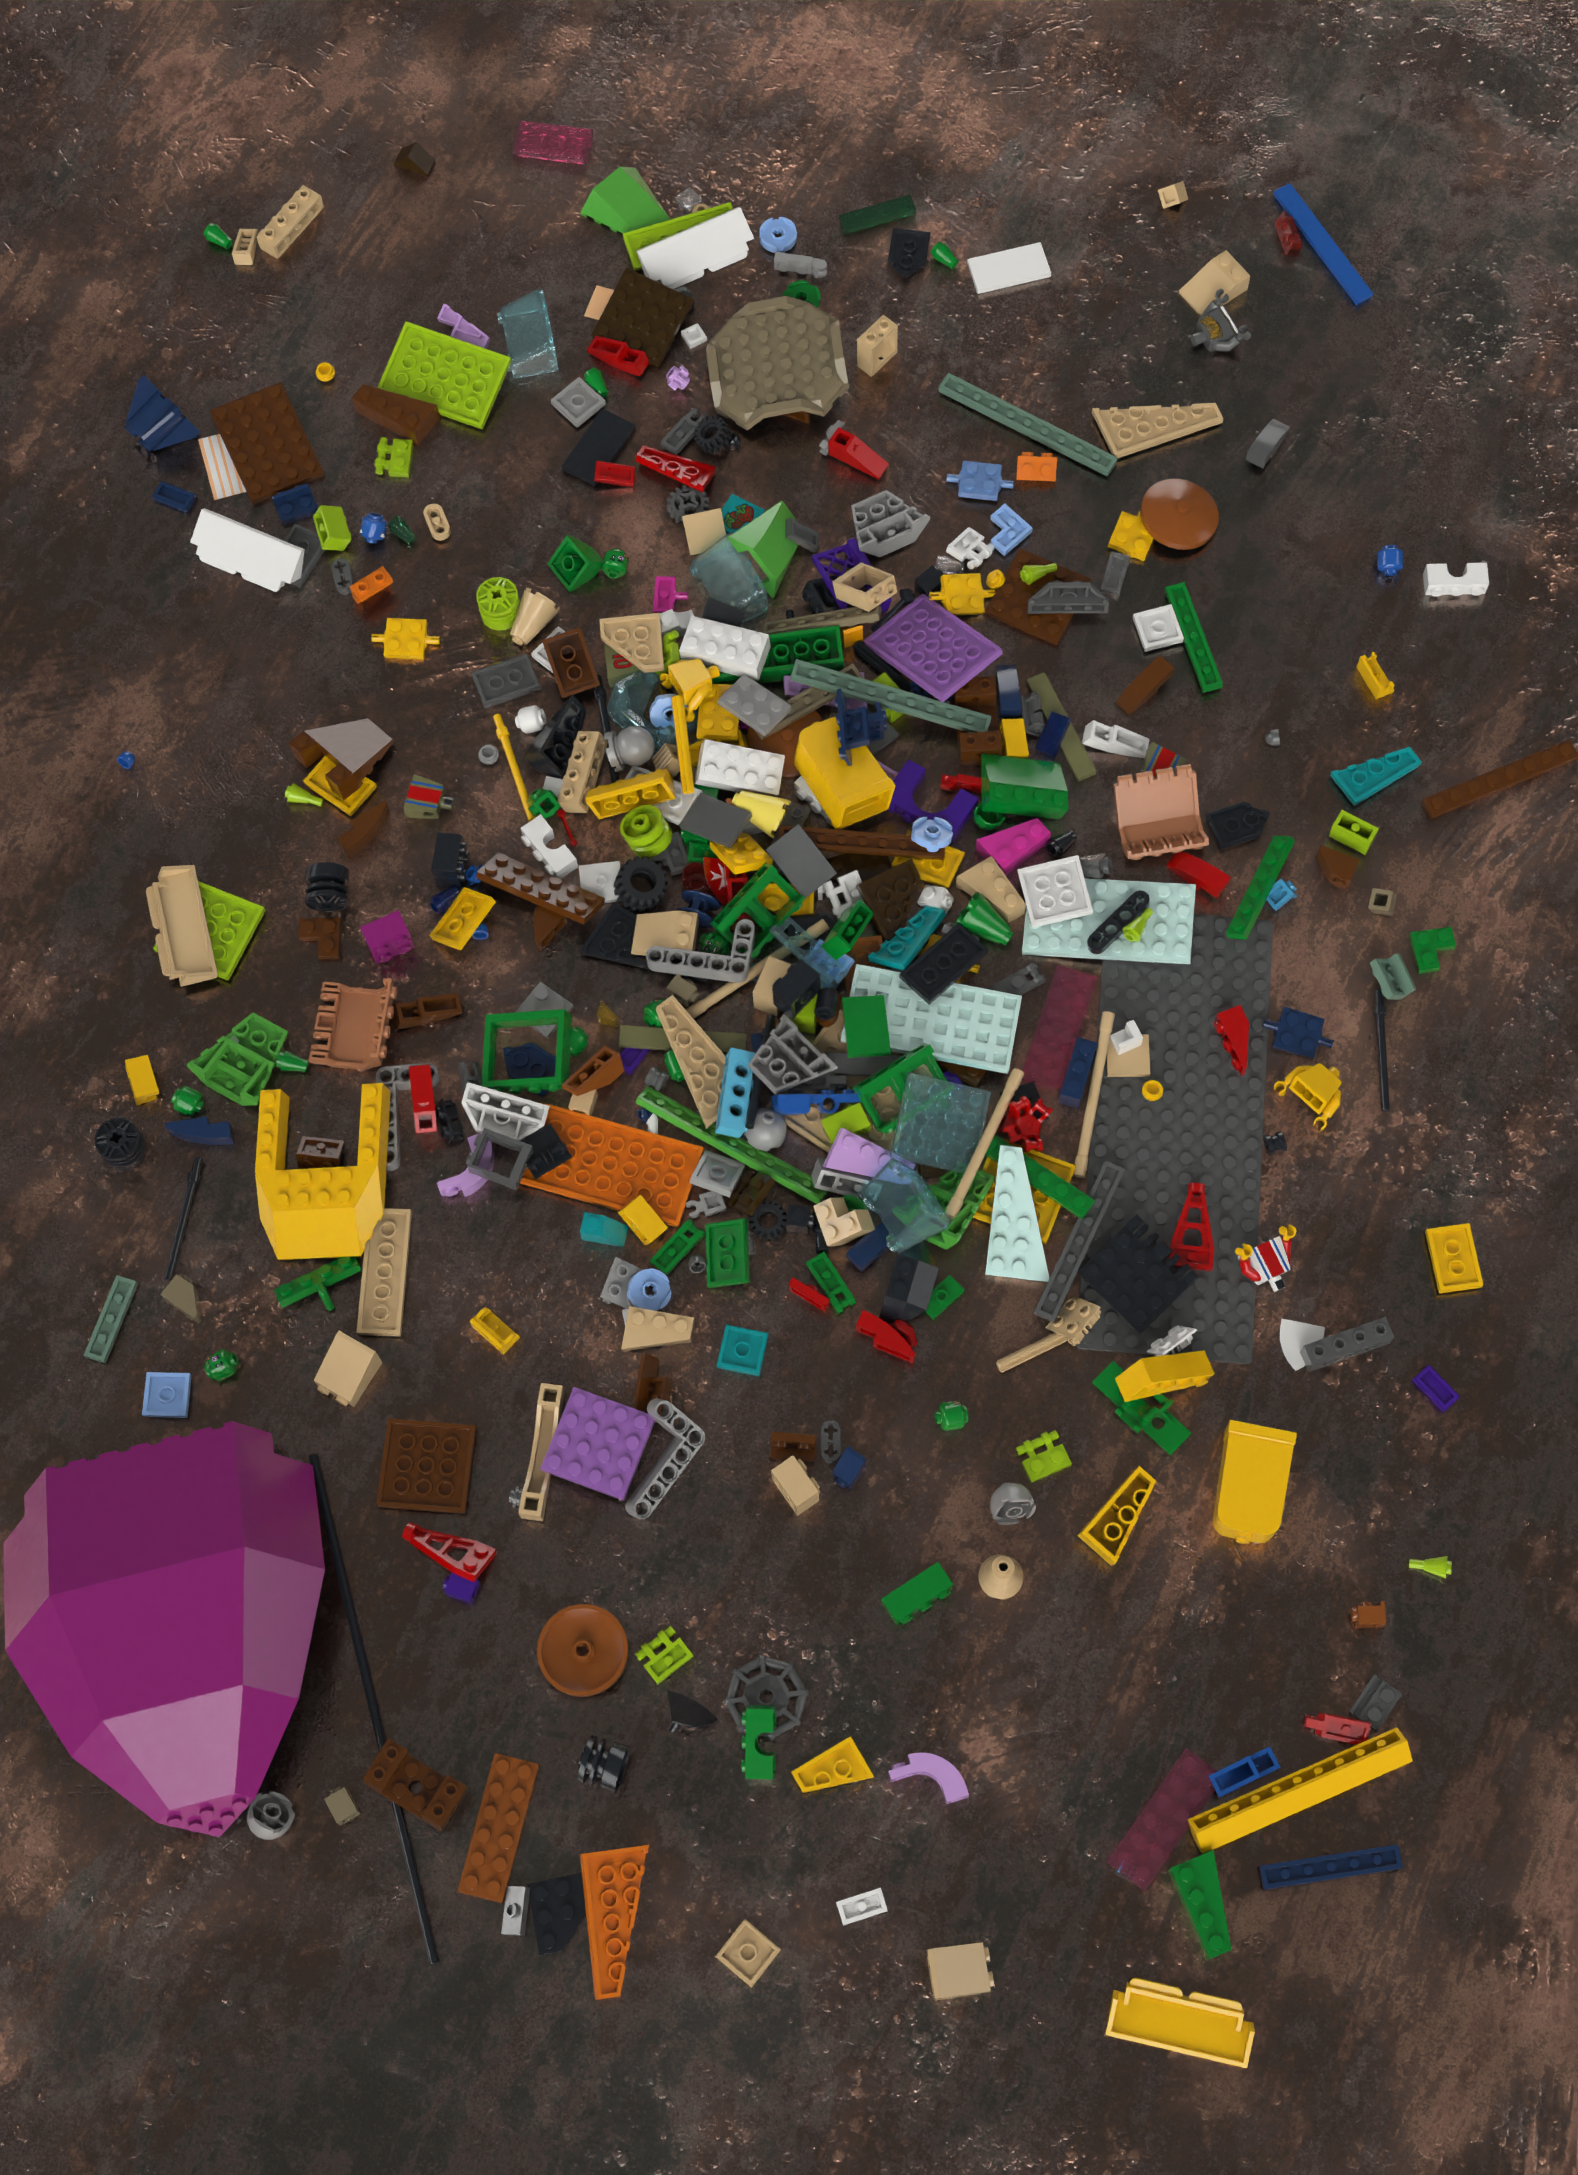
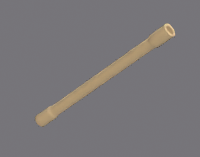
M821 919L804 933L769 956L782 960L810 940L829 930L827 923L824 919ZM769 956L749 969L748 978L744 982H728L685 1010L695 1019L709 1007L761 974Z
M1108 1011L1102 1012L1099 1028L1100 1034L1079 1148L1074 1163L1076 1168L1073 1176L1078 1178H1085L1089 1147L1109 1038L1114 1023L1115 1014Z
M1016 1068L1012 1070L1005 1084V1089L958 1188L944 1212L946 1218L953 1220L959 1213L963 1200L1008 1105L1022 1081L1023 1071Z

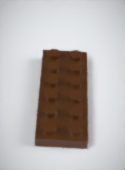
M497 853L477 871L476 878L583 925L605 903V898L596 893L587 891L501 853Z

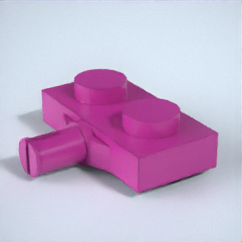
M656 576L653 613H663L670 609L674 611L676 600L688 601V592L676 591L675 577Z

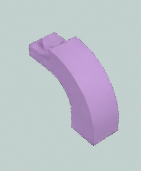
M478 1134L467 1138L472 1153L476 1148L474 1143ZM488 1141L478 1167L492 1172L494 1149L492 1142ZM467 1168L459 1175L437 1182L442 1196H453L462 1190L464 1196L467 1197L479 1190L488 1179L469 1173Z
M930 1753L909 1754L907 1756L908 1765H905V1762L897 1763L891 1766L892 1770L888 1771L891 1782L918 1774L933 1778L940 1785L946 1804L969 1797L965 1781L959 1771L949 1761L938 1755Z

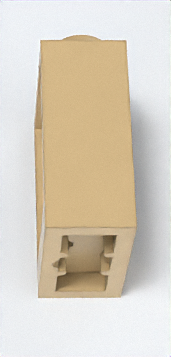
M882 315L857 339V366L871 377L897 353L898 325L885 315Z
M862 562L833 581L836 599L868 612L897 593L894 575ZM866 584L873 586L867 592L858 590Z

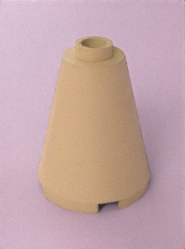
M526 588L523 592L510 632L511 640L520 646L522 644L527 645L560 610L559 607L554 608L556 604L539 592H536V594L530 593L531 588Z
M996 1554L990 1556L982 1563L978 1574L979 1583L982 1590L988 1596L996 1599H1008L1020 1590L1023 1584V1571L1020 1564L1011 1556Z

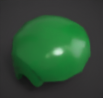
M982 801L975 807L973 812L975 823L979 828L986 831L997 829L1006 818L1003 813L982 811Z

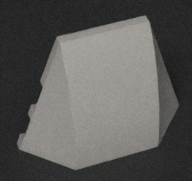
M887 490L851 505L859 551L877 557H882L915 542L930 520L929 515L919 513L917 508L914 506L909 507L904 504L902 499Z
M785 1014L780 1018L781 1021L778 1026L770 1032L771 1036L766 1043L761 1045L748 1064V1067L774 1094L784 1092L803 1082L838 1069L824 1053L821 1054L798 1031L797 1026Z

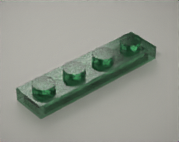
M909 194L840 214L839 221L844 234L914 215L916 214V207Z

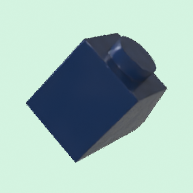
M847 1446L832 1472V1477L835 1478L833 1481L841 1488L847 1487L851 1490L866 1469V1458Z

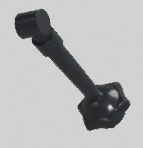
M900 589L901 600L883 619H880L877 624L871 627L873 633L888 622L904 603L910 604L915 600V594L911 589Z

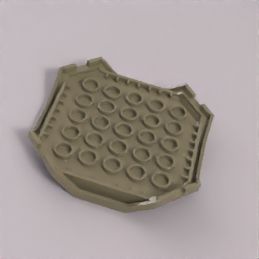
M783 296L748 303L735 313L707 344V362L715 410L723 417L733 419L737 425L747 431L764 418L805 411L824 417L833 407L832 403L838 397L841 398L849 388L840 321L806 301Z

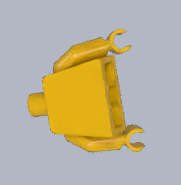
M681 659L676 664L669 665V674H661L660 680L666 689L674 686L678 695L683 696L684 705H688V708L684 707L686 721L692 722L695 718V714L692 711L696 710L704 698L712 691V679L720 676L716 665L706 668L701 659Z
M1318 1063L1314 1066H1297L1285 1077L1286 1080L1277 1081L1274 1084V1090L1277 1087H1283L1284 1089L1279 1092V1096H1284L1287 1092V1086L1290 1085L1289 1089L1316 1113L1320 1114L1322 1112V1116L1317 1117L1313 1122L1314 1126L1317 1121H1322L1323 1127L1320 1129L1322 1131L1327 1125L1326 1120L1328 1117L1331 1118L1340 1105L1341 1091L1338 1088L1342 1083L1338 1079L1340 1073L1337 1068L1330 1067L1327 1069L1324 1065Z

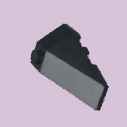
M573 695L569 696L532 742L523 758L536 771L554 778L563 779L568 768V760L573 751L574 740L577 737L578 731L582 729L586 708Z

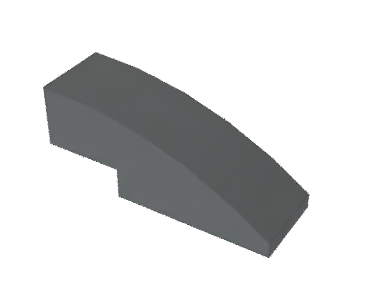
M1272 419L1249 448L1246 460L1264 468L1291 427Z

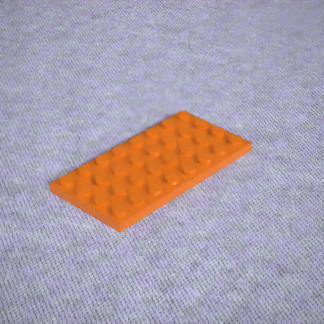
M541 1103L550 1106L544 1126L551 1123L562 1142L567 1146L572 1158L536 1180L527 1167L520 1184L620 1211L634 1198L641 1195L666 1225L679 1228L693 1186L690 1183V1179L704 1153V1147L547 1103Z

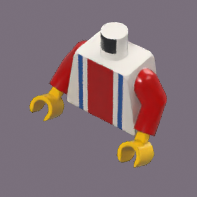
M1290 1224L1288 1225V1231L1284 1226L1279 1228V1233L1283 1235L1282 1238L1278 1236L1254 1248L1243 1243V1249L1238 1247L1235 1250V1253L1239 1255L1237 1257L1240 1262L1241 1273L1257 1285L1269 1281L1274 1292L1286 1287L1280 1275L1290 1270L1291 1238L1296 1234V1228Z

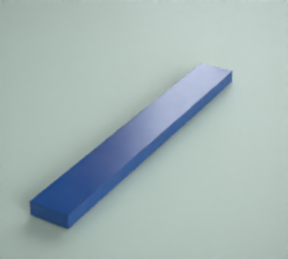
M1289 183L1275 190L1273 196L1355 305L1371 298L1373 292L1293 186Z

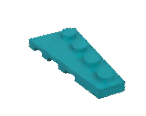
M1410 747L1385 754L1384 757L1372 758L1359 765L1354 764L1340 771H1332L1330 776L1351 803L1356 806L1419 767L1422 761Z
M926 905L908 921L909 924L906 927L900 928L895 932L894 938L883 942L880 945L881 949L868 955L869 962L904 971L946 916L944 909Z

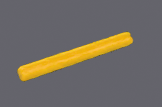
M676 695L671 698L682 793L692 794L694 793L684 700L683 696Z

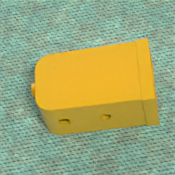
M832 717L822 722L817 721L800 732L794 756V765L832 821L833 827L836 830H840L888 810L896 785L887 776L866 745L851 749V766H848L845 760H841L839 755L841 743L837 735L840 726L837 724L836 717Z
M1234 1420L1229 1421L1224 1431V1445L1213 1513V1526L1220 1535L1235 1538V1541L1241 1544H1249V1541L1265 1543L1274 1536L1281 1525L1297 1433Z

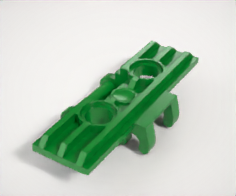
M1112 1361L1092 1383L1118 1407L1115 1410V1414L1137 1434L1143 1430L1171 1456L1192 1434L1167 1411L1175 1401L1169 1400L1162 1393L1153 1396L1163 1405L1161 1409L1155 1406L1150 1407L1142 1398L1125 1402L1119 1395L1120 1389L1115 1380L1124 1370ZM1154 1418H1161L1164 1421V1427L1161 1429L1154 1428L1152 1420Z

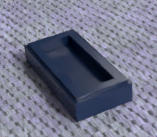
M163 481L159 483L152 495L153 500L186 513L189 512L197 498L196 494Z

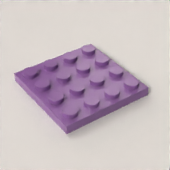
M573 1387L540 1469L543 1472L624 1501L654 1426L655 1419L648 1413Z

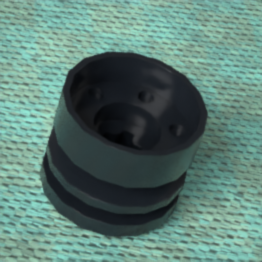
M319 862L306 868L305 883L307 887L305 889V904L307 907L322 912H335L347 908L349 905V890L347 888L349 885V870L347 867L338 863Z
M118 1117L107 1120L97 1129L94 1137L95 1147L105 1162L114 1170L129 1171L138 1167L144 1161L147 1154V1142L134 1123L128 1119Z
M591 1735L579 1760L577 1782L584 1784L588 1775H590L588 1785L593 1787L599 1777L601 1778V1789L616 1794L626 1769L630 1746L614 1742L610 1751H607V1740L602 1738L597 1748L598 1737Z

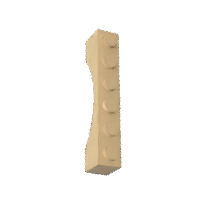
M541 1383L531 1458L519 1507L521 1519L544 1520L551 1474L541 1471L540 1468L561 1419L565 1390L561 1385Z

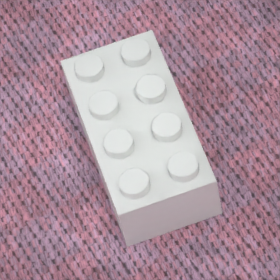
M691 616L679 652L682 660L701 659L706 668L716 665L720 672L740 677L745 674L751 679L759 681L771 645L769 634Z
M705 739L700 747L694 784L737 793L743 790L777 797L780 790L785 755Z

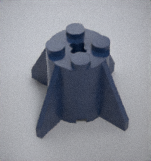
M144 375L140 377L137 381L124 428L135 438L138 436L140 438L138 442L149 452L151 450L155 451L195 438L200 433L186 416L182 415L177 405L173 404L167 397L165 398L162 392Z

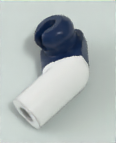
M639 1108L636 1113L637 1117L648 1125V1132L658 1134V1116L645 1108Z

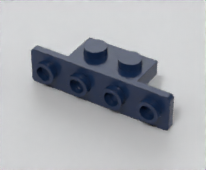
M840 688L837 689V697L834 698L839 713L836 714L837 724L840 726V730L837 731L838 739L841 743L839 755L841 760H845L847 765L851 766V749L871 744L868 710L865 706L848 710L847 699Z

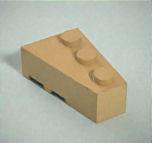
M992 856L957 876V888L964 890L971 897L975 892L984 895L1008 924L1025 914L1026 903Z
M629 1306L621 1350L626 1352L691 1342L695 1320L693 1317Z

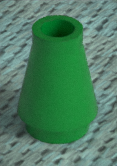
M210 223L206 227L204 236L207 241L222 246L225 249L231 247L233 240L217 224Z
M940 241L930 252L933 255V259L948 266L950 269H953L959 262L948 246Z
M592 368L584 374L585 382L602 398L609 393L600 370Z
M280 1051L276 1068H280L281 1071H300L306 1073L309 1061L288 1051Z

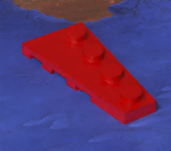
M642 446L636 454V462L700 492L704 491L716 471L715 466L647 446Z

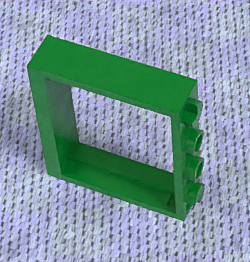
M565 1009L486 1014L481 1086L510 1094H521V1091L540 1093L541 1090L557 1092V1090L564 1089L561 1085L569 1078L572 1015ZM558 1024L555 1077L494 1080L498 1028Z

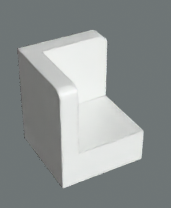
M1131 1020L1126 1023L1125 1029L1110 1035V1040L1116 1052L1120 1055L1141 1046L1143 1036L1135 1021Z

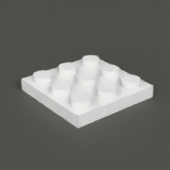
M1078 855L1017 869L1032 928L1093 914Z

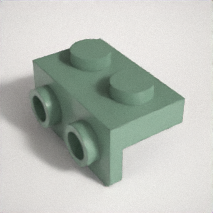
M1396 953L1388 959H1374L1370 962L1372 973L1378 980L1381 992L1386 999L1401 1000L1416 990L1400 954Z

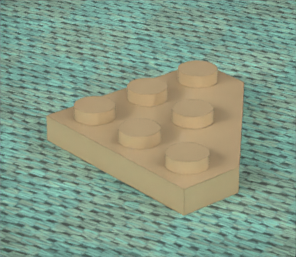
M660 613L600 619L601 640L644 673L665 671Z

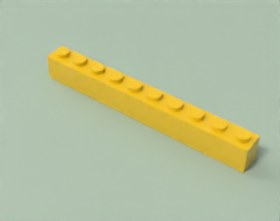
M1396 1727L1187 1820L1193 1840L1202 1854L1207 1853L1413 1762L1408 1741Z

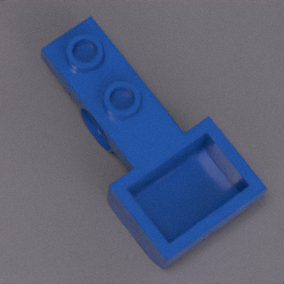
M821 1090V1094H778L771 1096V1107L779 1115H802L809 1113L810 1104H816L820 1113L830 1114L838 1109L839 1103L860 1102L854 1090H842V1094H834V1090ZM826 1098L832 1101V1108L830 1110H826L823 1107V1101Z

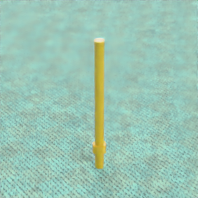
M495 714L493 718L497 727L496 734L502 742L523 807L530 822L536 817L528 809L530 805L526 801L529 799L509 740L510 734L508 728L504 726L501 714Z

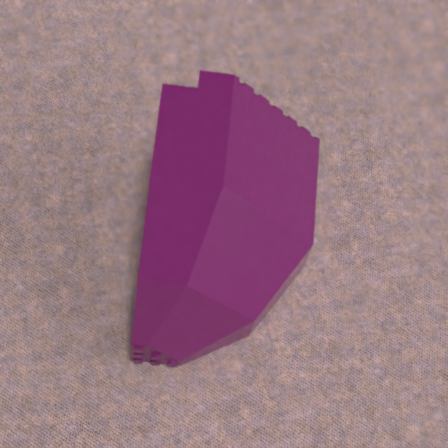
M234 1421L224 1423V1427L213 1430L211 1427L192 1431L193 1435L181 1437L179 1434L163 1438L161 1443L153 1445L147 1442L131 1446L129 1451L121 1453L115 1450L99 1454V1458L89 1461L87 1458L68 1462V1466L57 1469L55 1466L45 1468L24 1495L25 1516L3 1543L5 1651L70 1756L157 1823L218 1837L229 1828L256 1798L298 1702L325 1572L313 1465L275 1454L272 1433Z

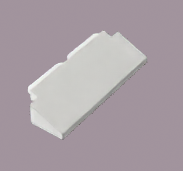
M737 207L639 249L637 254L646 277L654 281L659 280L661 284L675 289L702 277L704 269L708 268L714 272L746 258L747 251L749 250L746 242L754 239L741 208Z
M206 508L201 510L190 543L198 546L196 555H199L202 562L231 574L240 572L245 580L274 592L279 591L285 585V582L291 584L301 578L305 549Z

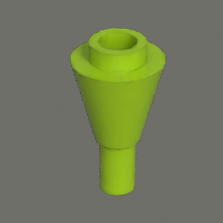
M1056 563L1045 566L1024 565L1020 572L1021 579L1030 585L1047 573L1057 571Z
M295 783L292 786L288 785L285 792L287 802L311 803L320 807L323 804L324 799L311 795V793Z
M1146 908L1141 916L1123 927L1124 937L1128 941H1140L1147 920L1153 914V911L1150 908Z
M1448 1556L1425 1560L1410 1559L1409 1568L1423 1569L1426 1572L1446 1579V1574L1451 1575L1452 1561H1447Z

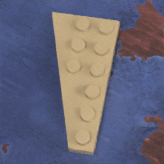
M1200 403L1179 407V404L1172 405L1171 407H1161V405L1133 406L1129 409L1111 407L1110 410L1092 408V414L1112 455L1117 458L1223 423V416L1216 403Z
M672 995L659 1004L655 1010L707 1129L717 1121L726 1056ZM736 1071L739 1076L743 1077L739 1071ZM733 1090L735 1095L741 1096L739 1091Z

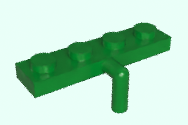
M341 1257L291 1282L274 1289L282 1308L318 1291L326 1309L331 1311L335 1305L326 1287L362 1270L356 1257Z

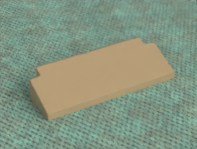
M195 865L163 866L158 875L159 882H153L152 886L146 889L152 925L160 930L155 940L162 973L165 976H169L170 980L179 978L181 987L217 978L218 974Z

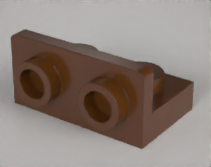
M302 1136L296 1153L298 1168L340 1167L345 1142L342 1140Z
M771 1431V1459L787 1460L794 1456L796 1460L801 1459L802 1462L813 1463L815 1461L816 1435Z

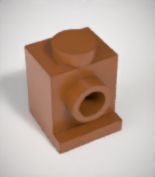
M1380 1601L1377 1606H1374V1602H1361L1360 1606L1351 1607V1621H1355V1628H1383L1386 1625L1385 1601Z

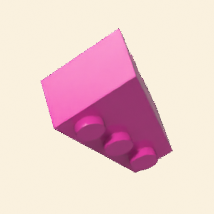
M1036 818L977 839L976 851L984 860L992 856L1005 876H1007L1045 847L1050 839L1051 832Z

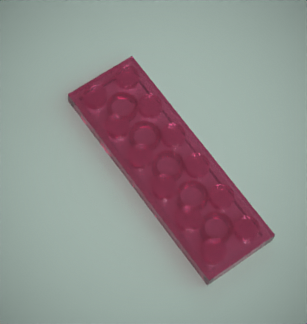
M1057 965L1022 1069L1024 1072L1023 1081H1034L1036 1085L1061 1091L1075 1043L1093 994L1097 976Z
M1186 1748L1106 1863L1145 1891L1188 1830L1189 1823L1187 1819L1198 1815L1215 1791L1208 1776L1217 1772V1770Z

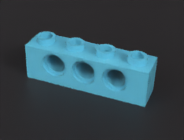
M730 1048L726 1054L715 1133L740 1138L748 1130L745 1127L746 1117L750 1105L749 1095L752 1093L754 1080H752L754 1072L748 1067V1064L754 1057V1052ZM736 1071H741L744 1077L739 1076ZM733 1090L739 1091L741 1096L735 1095ZM730 1110L737 1111L739 1116L733 1115Z

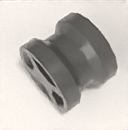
M653 1066L648 1072L644 1084L653 1086L656 1091L661 1092L666 1086L670 1074L661 1072L658 1067Z

